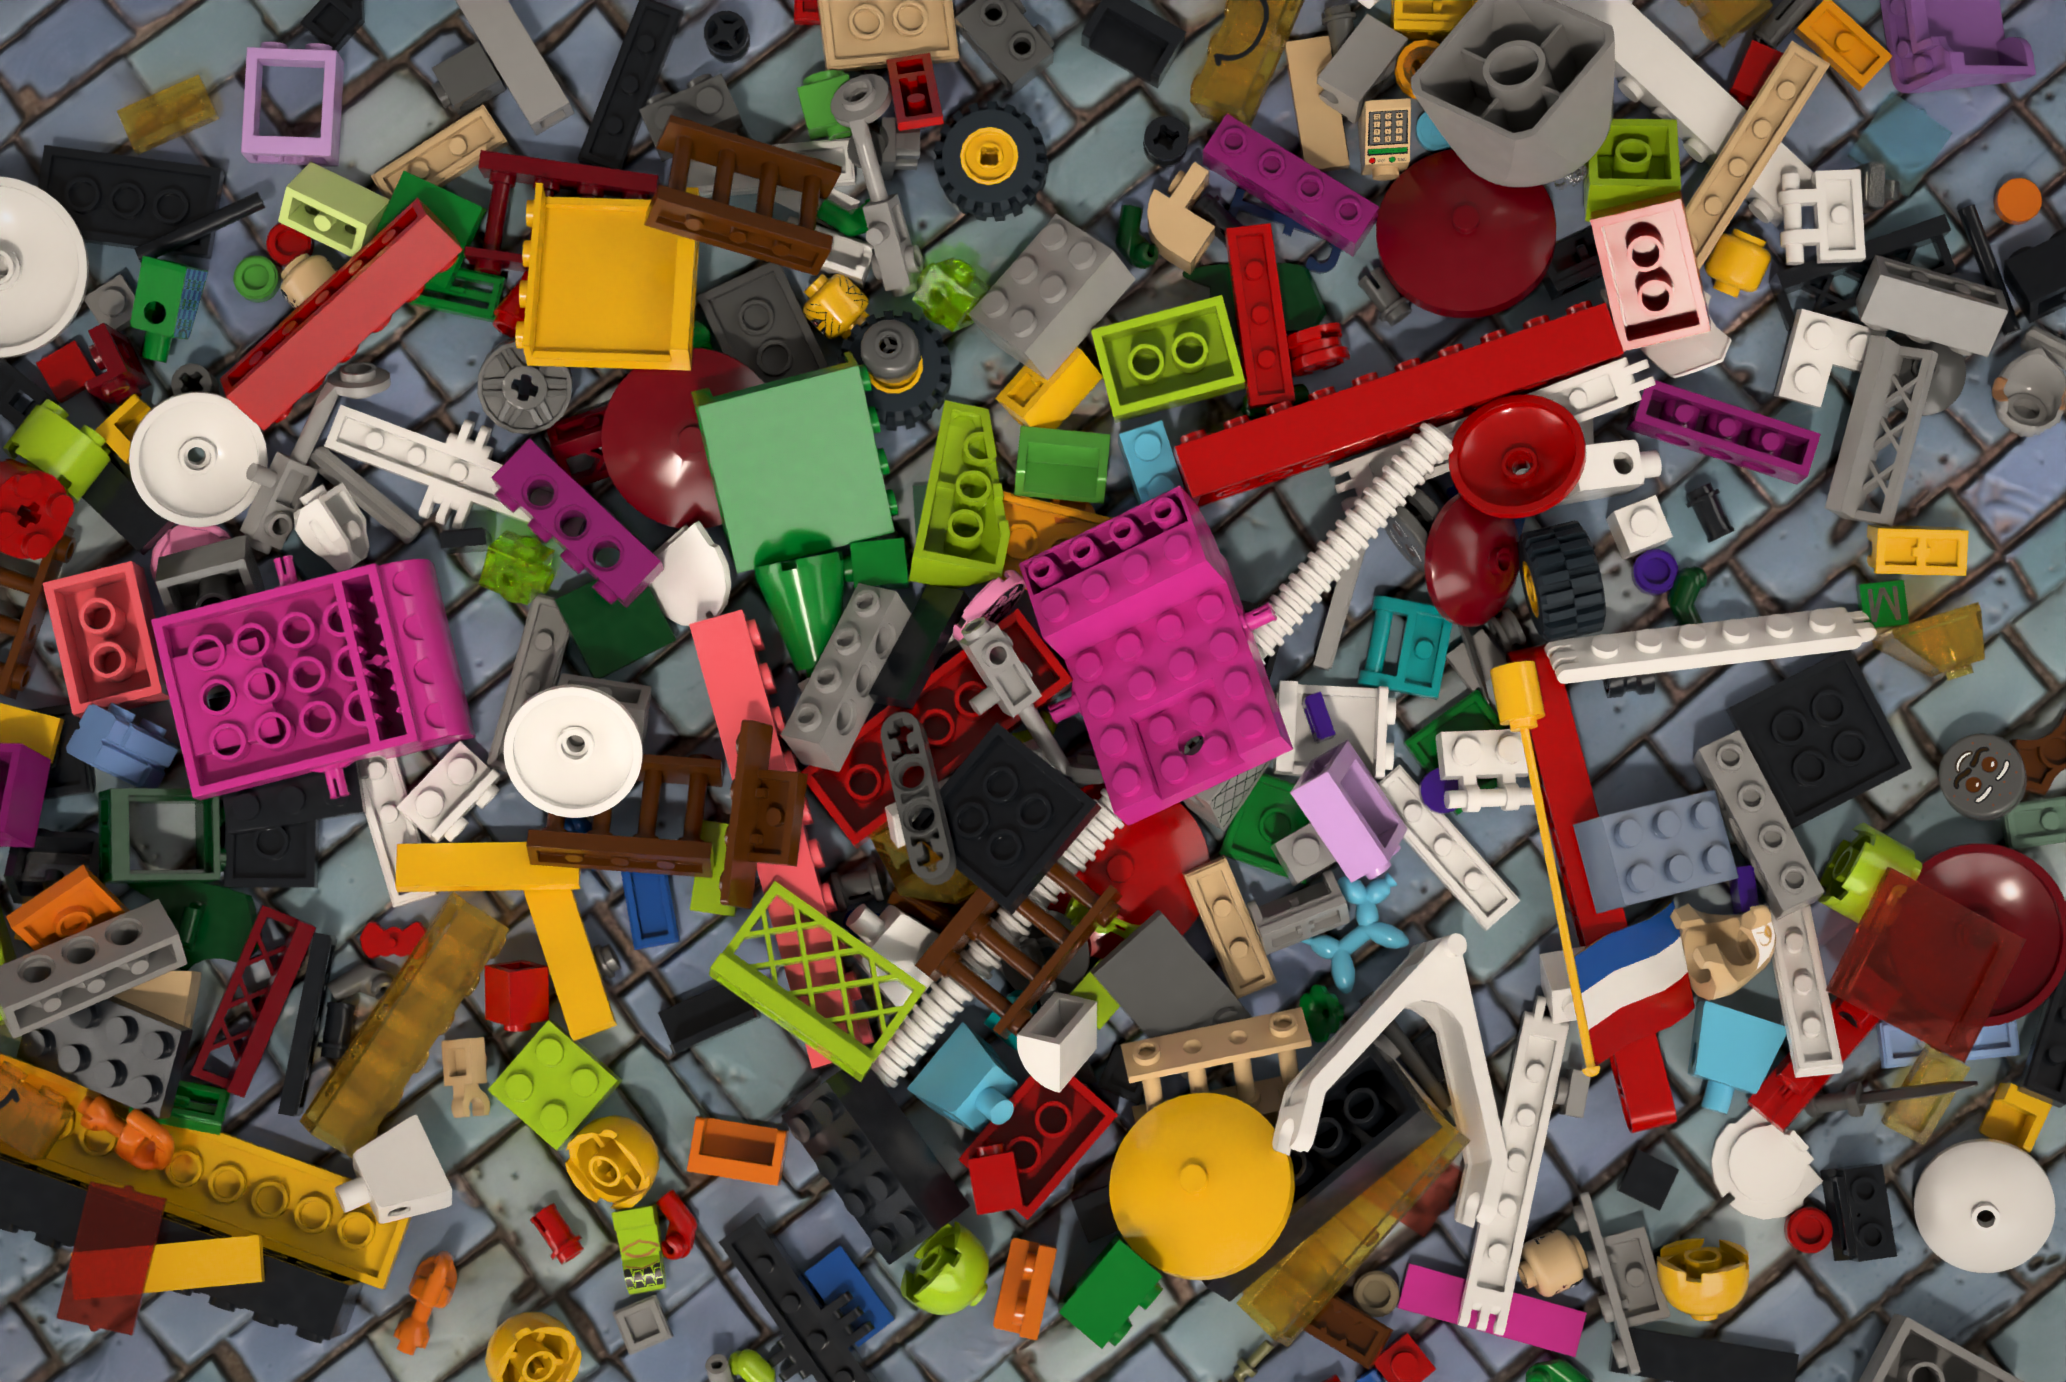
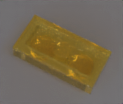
M199 75L117 110L130 143L138 155L220 119L205 84Z
M1926 1043L1901 1087L1943 1081H1963L1970 1067L1966 1062ZM1957 1091L1937 1096L1892 1101L1881 1121L1886 1127L1925 1145Z

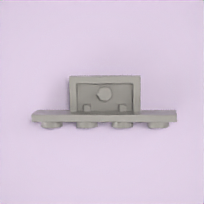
M1589 1191L1584 1192L1578 1196L1580 1205L1572 1207L1579 1233L1588 1232L1593 1249L1585 1251L1592 1278L1601 1277L1605 1295L1598 1296L1605 1323L1614 1322L1618 1340L1611 1341L1617 1366L1618 1368L1627 1367L1629 1376H1633L1641 1371L1628 1328L1669 1318L1671 1315L1665 1295L1661 1291L1658 1282L1657 1267L1645 1226L1602 1238Z

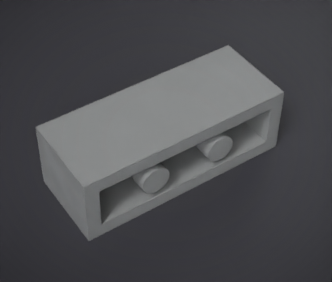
M1875 255L1855 301L1860 321L1875 331L1886 332L1888 329L1906 334L1907 337L1918 343L1928 344L1931 341L1948 346L1958 354L1966 356L1975 353L1988 357L2009 311L2002 290Z

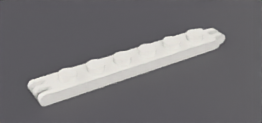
M1623 357L1527 393V395L1541 396L1559 403L1575 417L1578 423L1642 400L1639 391L1656 385L1653 376L1635 382L1633 374L1650 367L1647 359L1629 365L1627 357ZM1469 416L1437 427V429L1452 442L1458 428ZM1410 438L1328 468L1331 477L1343 475L1347 471L1351 477L1347 481L1334 485L1337 494L1355 488L1357 496L1346 498L1341 502L1344 511L1348 508L1356 507L1354 504L1356 498L1361 499L1363 490L1366 487L1372 488L1375 485L1373 479L1376 476L1381 478L1384 475L1382 472L1384 466L1391 467L1393 464L1391 461L1394 455L1400 456L1403 453L1401 447L1404 444L1410 445L1412 443ZM1445 452L1442 455L1444 461L1441 464H1434L1435 471L1432 475L1426 474L1424 476L1425 481L1450 472L1449 453Z
M1844 607L1562 639L1547 643L1544 650L1550 659V664L1555 671L1557 680L1562 684L1853 650L1860 647L1862 642L1873 640L1876 637L1877 631L1872 623L1864 622L1870 620V618L1862 611L1848 612Z
M1539 995L1536 996L1533 1011H1524L1522 1015L1500 1118L1508 1162L1498 1210L1490 1225L1486 1226L1478 1222L1457 1325L1467 1327L1471 1319L1472 1309L1477 1310L1478 1315L1475 1329L1486 1331L1489 1315L1494 1314L1496 1319L1493 1325V1333L1502 1336L1507 1325L1569 1030V1022L1553 1024L1551 1015L1550 1017L1544 1015L1547 999Z

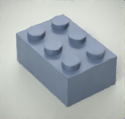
M1715 790L1621 811L1573 825L1596 914L1739 878Z

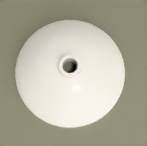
M209 392L181 393L157 404L138 424L129 449L131 477L143 501L161 517L173 523L189 527L218 525L242 513L254 501L261 486L247 479L246 472L248 467L252 463H257L267 468L268 464L266 443L259 426L228 398ZM194 447L204 450V457L198 462H192L188 459V452Z
M584 685L554 686L530 697L514 714L504 741V761L509 777L516 789L534 806L545 812L562 817L580 818L593 816L617 805L633 788L643 759L641 734L629 711L609 694ZM578 735L583 738L585 743L582 746H574L569 742L568 738Z
M1971 1139L1947 1147L1926 1165L1915 1188L1914 1214L1922 1238L1929 1248L1941 1259L1966 1271L1996 1273L2023 1264L2044 1245L2054 1223L2055 1198L2052 1185L2045 1171L2027 1152L2015 1145L2000 1140ZM1983 1210H1989L1994 1214V1218L1991 1221L1982 1222L1977 1218V1215Z

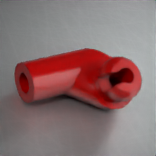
M672 1189L655 1203L669 1220L665 1240L661 1243V1251L667 1259L678 1260L686 1257L693 1249L698 1224L694 1215L675 1190Z

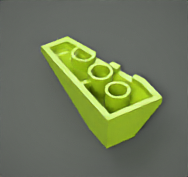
M947 400L944 402L909 581L957 589L995 580L998 577L1002 578L1010 530L1005 516L1002 483L999 481L996 463L997 454L990 413L987 408Z

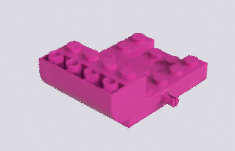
M1181 486L1019 563L1042 638L1065 660L1069 675L1073 679L1072 696L1049 705L1050 715L1056 724L1079 712L1083 716L1114 814L1128 826L1293 750L1253 634V630L1277 620L1275 611L1270 602H1267L1245 613L1227 560L1220 553L1214 536L1198 506ZM1202 736L1203 745L1201 749L1193 755H1185L1184 749L1187 742L1193 737Z
M287 555L283 556V559L278 557L273 560L280 586L274 589L151 619L191 793L195 799L204 800L311 772L325 773L330 799H337L340 796L350 795L343 768L348 767L355 761L378 755L386 759L397 758L476 738L435 566L428 559H409L382 565L373 563L306 581H298L293 556ZM224 685L230 691V702L223 710L213 711L208 706L207 695L213 687Z

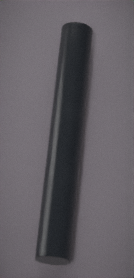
M257 191L134 249L141 263L143 256L158 258L266 207Z
M1974 204L1958 210L1985 286L2002 290L2009 311L2001 327L2003 335L2015 333L2021 330L1976 206Z

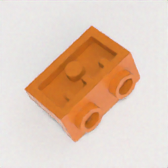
M1013 1238L1011 1240L993 1326L996 1329L1018 1333L1019 1337L1038 1340L1057 1252L1056 1246L1020 1238Z

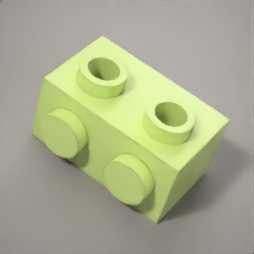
M310 162L286 186L278 222L353 257L372 240L390 199Z

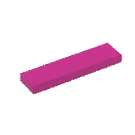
M1408 1263L1396 1307L1457 1324L1466 1279ZM1513 1292L1504 1335L1493 1333V1325L1496 1319L1494 1314L1489 1315L1486 1331L1482 1332L1576 1357L1587 1312ZM1472 1309L1468 1328L1475 1329L1478 1315L1477 1310Z

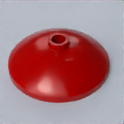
M1511 395L1483 405L1461 424L1452 440L1454 449L1449 454V470L1458 493L1475 509L1499 518H1524L1542 513L1554 507L1574 489L1585 467L1586 443L1581 427L1575 417L1559 403L1536 395ZM1520 469H1529L1525 474L1516 475V472Z

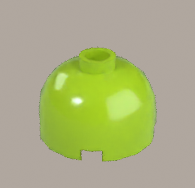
M954 1221L955 1227L948 1223L921 1244L914 1257L922 1260L917 1265L914 1273L906 1269L902 1277L900 1287L902 1296L928 1313L947 1316L962 1311L968 1305L975 1306L982 1300L988 1289L986 1280L989 1272V1258L982 1242L969 1229L957 1221Z

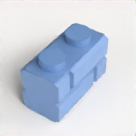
M112 702L108 710L95 704L88 705L79 722L80 728L74 731L66 746L67 753L138 788H158L165 776L164 769L169 768L178 748L176 744L163 738L167 732L166 729L145 718H142L139 725L132 723L136 717L134 713Z

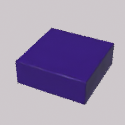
M1318 692L1306 696L1301 704L1314 742L1317 741L1318 744L1332 739L1336 733L1322 693Z
M1751 865L1736 867L1739 878L1729 880L1733 914L1746 913L1750 910L1751 906L1759 905L1754 867Z

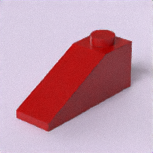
M924 53L886 59L898 131L944 124L931 54Z

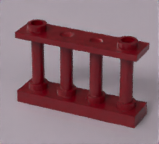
M481 150L478 168L484 178H489V184L492 185L483 248L465 246L464 256L471 265H475L476 271L500 275L502 269L521 272L529 270V267H523L522 254L500 251L510 188H514L516 182L533 185V190H535L536 183H543L546 197H554V194H559L560 189L577 191V196L581 198H604V195L622 197L621 199L652 200L659 184L662 185L659 175ZM531 227V231H530L529 240H531L532 227Z

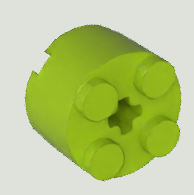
M46 399L42 405H36L4 445L3 450L11 459L15 460L19 455L27 461V465L53 475L64 486L67 495L73 499V502L78 503L111 459L108 455L111 451L104 445L106 440L86 425H83L79 430L67 420L69 414L53 401Z
M1860 823L1852 829L1859 835L1851 843L1843 839L1828 861L1820 880V884L1827 889L1825 895L1823 894L1818 901L1866 929H1871L1879 923L1887 927L1893 923L1899 914L1901 903L1898 900L1906 885L1911 886L1917 880L1922 870V862L1915 859V852L1911 848L1866 823Z

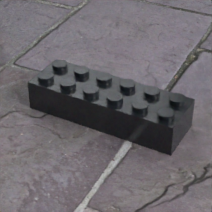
M1374 1043L1368 1046L1325 1093L1316 1135L1308 1152H1298L1291 1149L1290 1157L1295 1178L1294 1199L1287 1223L1276 1242L1261 1258L1247 1268L1223 1278L1202 1280L1208 1289L1229 1302L1443 1127L1395 1060Z

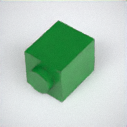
M904 538L850 543L851 555L843 556L845 583L854 582V589H856L858 583L888 590L909 588Z

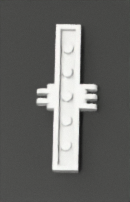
M340 405L324 447L428 486L419 510V516L428 519L435 503L440 504L435 522L445 525L453 509L457 513L454 517L452 528L463 529L474 503L527 524L531 521L520 508L512 513L494 495L498 488L491 477L503 465L491 461L494 448L487 446L492 428L482 425L474 441L470 438L475 422L465 419L459 434L451 432L446 443ZM549 487L537 488L531 495V503L536 506L547 505L553 499L554 490ZM580 517L569 519L564 524L563 533L570 537L581 535L586 520Z

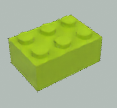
M1222 295L1091 330L1115 423L1245 389V379Z

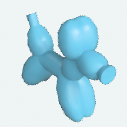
M1386 873L1384 879L1376 878L1372 880L1366 887L1359 879L1351 883L1346 875L1339 878L1337 883L1345 900L1356 905L1355 915L1359 925L1339 941L1329 935H1317L1301 941L1310 945L1312 951L1319 957L1332 959L1331 973L1335 986L1344 994L1351 992L1355 983V968L1350 955L1371 939L1376 944L1391 949L1403 948L1409 944V939L1402 930L1391 924L1378 922L1379 912L1376 904L1381 903L1389 896L1391 887L1397 886V883L1389 873Z

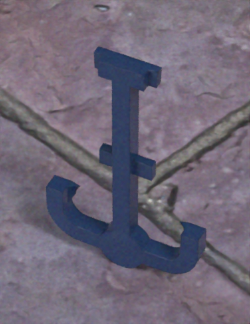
M1239 188L1236 189L1229 212L1235 218L1238 211L1285 226L1282 233L1291 237L1294 229L1321 238L1286 215L1242 201L1245 191ZM1329 242L1332 248L1329 260L1325 263H1318L1310 256L1305 267L1317 274L1327 273L1336 266L1340 253L1343 250Z

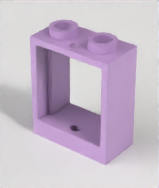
M262 42L260 48L247 47L241 153L249 163L308 165L310 162H313L319 166H339L344 61L337 50H332L331 46L320 43L306 44L305 49H288L286 44L279 42ZM263 66L324 68L320 138L259 136Z
M1346 740L1311 760L1290 793L1352 883L1365 875L1370 880L1384 873L1391 866V857L1401 849L1399 843L1408 828L1350 742Z

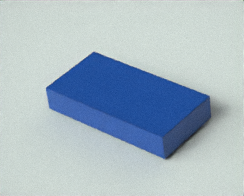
M621 871L634 950L679 943L680 936L669 875Z
M842 1245L804 1272V1275L827 1305L849 1290L854 1298L849 1304L840 1309L846 1315L857 1306L862 1308L864 1314L850 1323L855 1330L864 1322L869 1320L872 1322L875 1329L855 1342L857 1347L861 1346L895 1320L893 1314Z

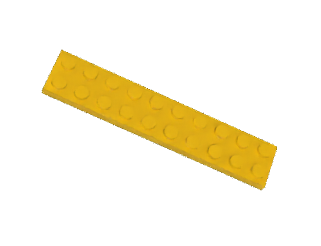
M0 1052V1102L13 1088L16 1089L20 1099L16 1103L12 1098L5 1107L0 1109V1153L234 1237L262 1234V1245L265 1248L376 1288L386 1289L412 1217L384 1224L378 1223L369 1203L344 1213L337 1199L334 1187L353 1180V1178L224 1132L216 1135L164 1124L162 1126L169 1131L175 1143L171 1163L163 1170L138 1169L116 1154L115 1148L118 1138L106 1130L92 1131L80 1125L83 1115L77 1111L79 1104L86 1096L95 1099L100 1093L29 1062ZM109 1098L115 1107L116 1115L126 1121L130 1106Z

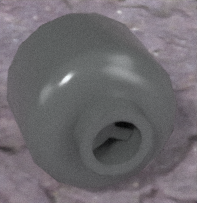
M894 319L882 320L873 324L863 335L860 344L861 358L866 365L868 373L876 380L887 384L900 383L910 378L918 369L921 360V347L914 331L905 323Z

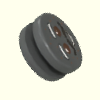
M1414 487L1416 493L1413 496H1406L1405 500L1407 503L1404 507L1398 506L1395 509L1397 515L1394 518L1389 516L1386 519L1388 525L1384 529L1407 561L1416 569L1425 573L1424 564L1427 539L1440 508L1427 494Z
M1979 733L1963 737L1950 746L1940 763L1939 783L1947 802L1956 812L1972 820L1991 821L2009 814L2017 807L2026 790L2027 773L2022 758L2013 745L1999 736Z

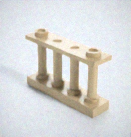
M1302 1007L1121 1044L1129 1083L1142 1081L1146 1104L1132 1107L1134 1123L1148 1111L1167 1101L1163 1098L1160 1077L1187 1072L1191 1094L1217 1093L1236 1098L1256 1109L1274 1125L1278 1119L1284 1091L1287 1085L1299 1074L1296 1049L1312 1046ZM1278 1053L1281 1076L1254 1082L1251 1058ZM1233 1063L1236 1085L1209 1091L1205 1068Z

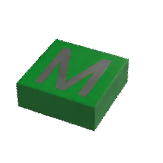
M1904 580L1867 583L1856 586L1859 611H1862L1870 618V620L1864 622L1872 623L1875 629L1909 625Z

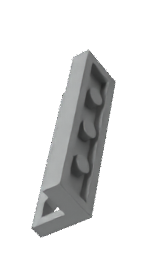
M1871 335L1825 509L1843 519L1888 527L1893 526L1938 353L1933 350L1900 346L1888 337ZM1903 359L1921 360L1918 376L1904 386L1899 378ZM1904 400L1909 408L1906 420L1892 428L1887 420L1890 408ZM1892 442L1897 451L1895 462L1881 472L1876 464L1878 452ZM1880 486L1886 495L1881 514L1863 511L1867 494Z

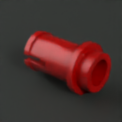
M555 1203L545 1207L530 1219L553 1253L550 1255L552 1260L558 1259L561 1265H563L584 1250L580 1243L583 1240L582 1236H575L557 1210Z

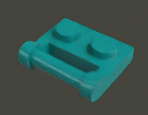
M1374 596L1372 610L1376 612L1365 670H1360L1357 684L1368 688L1386 686L1389 687V691L1437 700L1440 693L1452 623L1443 618L1435 606L1386 596ZM1393 615L1406 616L1396 674L1395 676L1383 674Z

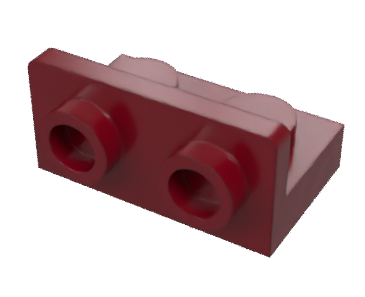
M106 323L88 330L94 343L89 346L91 356L101 371L105 369L107 371L86 381L84 385L87 391L111 405L116 403L117 406H121L133 394L141 397V390L152 384L130 339Z

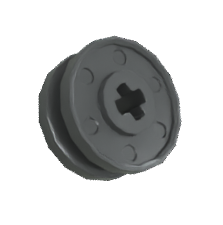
M513 337L500 342L486 355L478 374L477 394L483 411L497 426L512 433L534 434L550 428L563 417L571 401L572 373L569 367L527 366L523 349L516 348V339ZM522 374L532 376V384L538 386L536 391L530 389L529 395L519 394V386L512 383L514 379L521 381Z

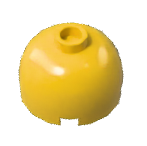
M612 1115L594 1119L573 1137L566 1149H569L570 1158L565 1162L566 1170L574 1185L588 1199L597 1203L602 1198L607 1202H612L613 1204L610 1208L616 1210L631 1208L637 1204L651 1189L659 1170L658 1146L652 1135L641 1124L624 1116Z
M1691 1238L1675 1241L1663 1246L1660 1249V1257L1657 1256L1658 1282L1666 1300L1679 1311L1691 1315V1318L1698 1321H1711L1718 1318L1719 1314L1731 1310L1743 1299L1748 1289L1749 1252L1741 1245L1719 1239V1248L1702 1247L1704 1238Z
M522 1312L508 1318L496 1328L488 1342L485 1363L491 1382H572L578 1374L582 1356L580 1348L576 1345L575 1337L557 1318L543 1312Z

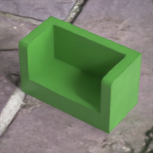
M1021 426L1014 495L1104 504L1111 434Z

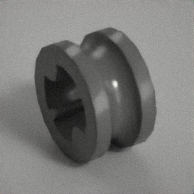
M1508 607L1502 610L1500 617L1493 616L1487 622L1494 639L1505 654L1511 651L1512 644L1517 643L1521 646L1526 643L1524 632L1517 618Z

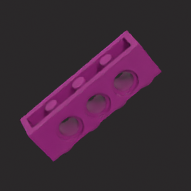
M1229 114L1225 115L1203 149L1204 166L1354 257L1377 221L1379 206Z
M1656 380V385L1639 391L1642 400L1634 403L1626 430L1796 485L1808 477L1821 436L1820 433Z
M528 439L491 477L498 488L494 494L495 497L512 513L520 508L531 519L527 524L528 528L545 544L552 538L564 550L559 555L561 559L577 574H580L585 569L595 578L597 582L592 587L609 604L612 605L618 600L627 608L664 570L662 562L531 439ZM549 487L554 490V496L550 503L544 506H536L531 503V495L537 488ZM573 517H580L587 521L585 531L576 537L565 535L563 533L564 524ZM614 548L620 552L619 560L615 565L604 568L596 564V556L602 549Z

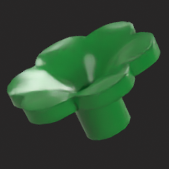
M1313 985L1310 993L1302 995L1299 1006L1302 1007L1312 1039L1317 1043H1322L1328 1040L1330 1034L1338 1031L1340 1021L1344 1017V1009L1339 1004L1337 996L1328 993L1324 985Z

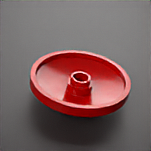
M1105 783L1090 784L1081 788V790L1092 799L1099 800L1103 796L1100 791L1103 788L1106 789ZM1179 802L1129 826L1124 823L1125 826L1122 829L1117 827L1113 831L1115 837L1112 840L1107 838L1103 843L1106 846L1103 851L1098 849L1094 853L1096 859L1093 862L1088 860L1085 863L1087 869L1084 872L1079 870L1075 876L1100 896L1109 885L1118 890L1122 898L1118 902L1121 909L1116 918L1130 924L1141 925L1159 910L1183 936L1195 922L1199 913L1182 873L1210 862V858L1200 827L1189 811ZM1060 892L1056 897L1059 900L1056 905L1050 903L1047 909L1065 914L1072 896L1067 892L1065 894ZM1116 924V926H1115V927H1117V928H1119V929H1122V930H1124V931L1126 930L1125 928H1123V927H1121V926H1119V925H1117V924ZM1094 931L1088 938L1090 957L1096 959L1105 958L1125 939L1111 931L1108 934Z

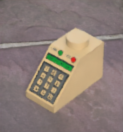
M1410 98L1365 101L1358 121L1361 175H1372L1373 180L1387 181L1399 178V173H1403L1408 168L1410 163L1411 132Z

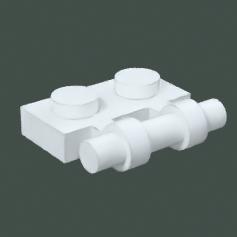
M1860 169L1815 171L1812 174V189H1800L1799 173L1781 175L1782 191L1778 193V207L1783 209L1784 231L1780 233L1781 248L1786 250V265L1804 264L1803 247L1816 246L1817 264L1862 262L1866 258ZM1814 206L1815 229H1802L1801 207Z
M1510 729L1440 732L1435 736L1440 780H1458L1459 790L1445 791L1444 804L1447 809L1462 808L1463 812H1479L1481 807L1500 806L1503 811L1518 810L1523 805H1535L1531 787L1519 788L1516 783V777L1529 776L1520 732H1511ZM1497 778L1498 789H1480L1477 785V779Z

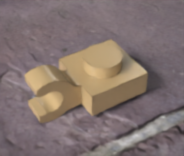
M484 1037L441 1041L444 1086H453L451 1110L454 1118L470 1117V1102L472 1104L473 1116L489 1115V1098L479 1087V1084L487 1083V1056L485 1053Z

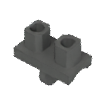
M882 117L879 133L874 130H870L883 180L892 181L894 170H917L918 159L920 158V129L898 131L896 129L895 117ZM851 136L847 147L848 158L855 166L861 168L854 139Z

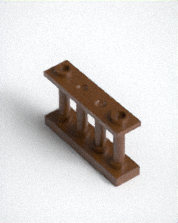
M670 115L659 137L656 148L673 154L668 187L659 184L646 211L644 225L817 276L831 252L833 236L815 231L819 198L826 199L829 197L841 175L842 167L818 158L808 157L696 123L689 119ZM691 159L716 167L712 200L686 192ZM734 172L759 179L755 213L729 205ZM777 185L802 192L798 225L772 218Z
M69 526L66 527L62 538L50 550L49 554L42 558L36 577L0 566V585L30 594L21 620L0 614V633L15 637L6 663L0 661V695L16 700L18 691L23 692L28 685L31 676V666L28 663L48 608L43 583L58 579L63 563L67 564L71 560L75 550L76 539L72 537L75 530Z
M643 754L641 769L636 780L643 781L637 834L630 837L616 836L610 833L613 807L600 814L593 815L592 830L587 833L567 832L564 829L566 817L548 813L546 827L541 830H528L526 847L530 865L712 878L714 868L712 842H704L701 839L707 786L723 787L722 760L713 759L705 754H692L688 757ZM662 783L689 785L683 837H680L678 840L659 839L655 836Z
M1057 861L1046 876L1089 910L1071 932L1029 897L1017 908L1016 911L1060 946L1043 968L991 926L992 921L989 917L999 904L979 887L915 966L935 982L941 976L944 978L952 977L1001 1018L993 1028L995 1032L1005 1040L1011 1033L1017 1036L1033 1017V1014L1030 1012L1032 1007L1097 927L1101 925L1103 928H1106L1119 913L1121 906L1118 902L1122 896L1112 885H1109L1100 896ZM970 940L973 942L981 941L1030 981V984L1014 1003H1011L961 962L963 957L960 955V952Z

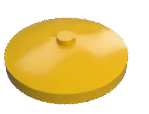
M1217 1093L1181 1095L1169 1099L1148 1111L1132 1126L1124 1137L1115 1155L1110 1174L1109 1196L1111 1209L1116 1225L1124 1240L1140 1257L1153 1267L1183 1279L1212 1280L1235 1274L1256 1262L1273 1246L1282 1233L1289 1218L1294 1199L1295 1178L1293 1164L1290 1156L1273 1149L1274 1126L1250 1105L1236 1098Z

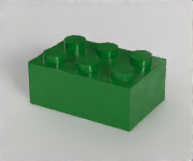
M1115 1235L1057 1304L1058 1312L1101 1349H1103L1108 1341L1115 1347L1133 1326L1128 1317L1138 1305L1146 1310L1161 1293L1163 1288L1158 1281L1163 1276L1158 1269L1146 1262L1118 1235Z

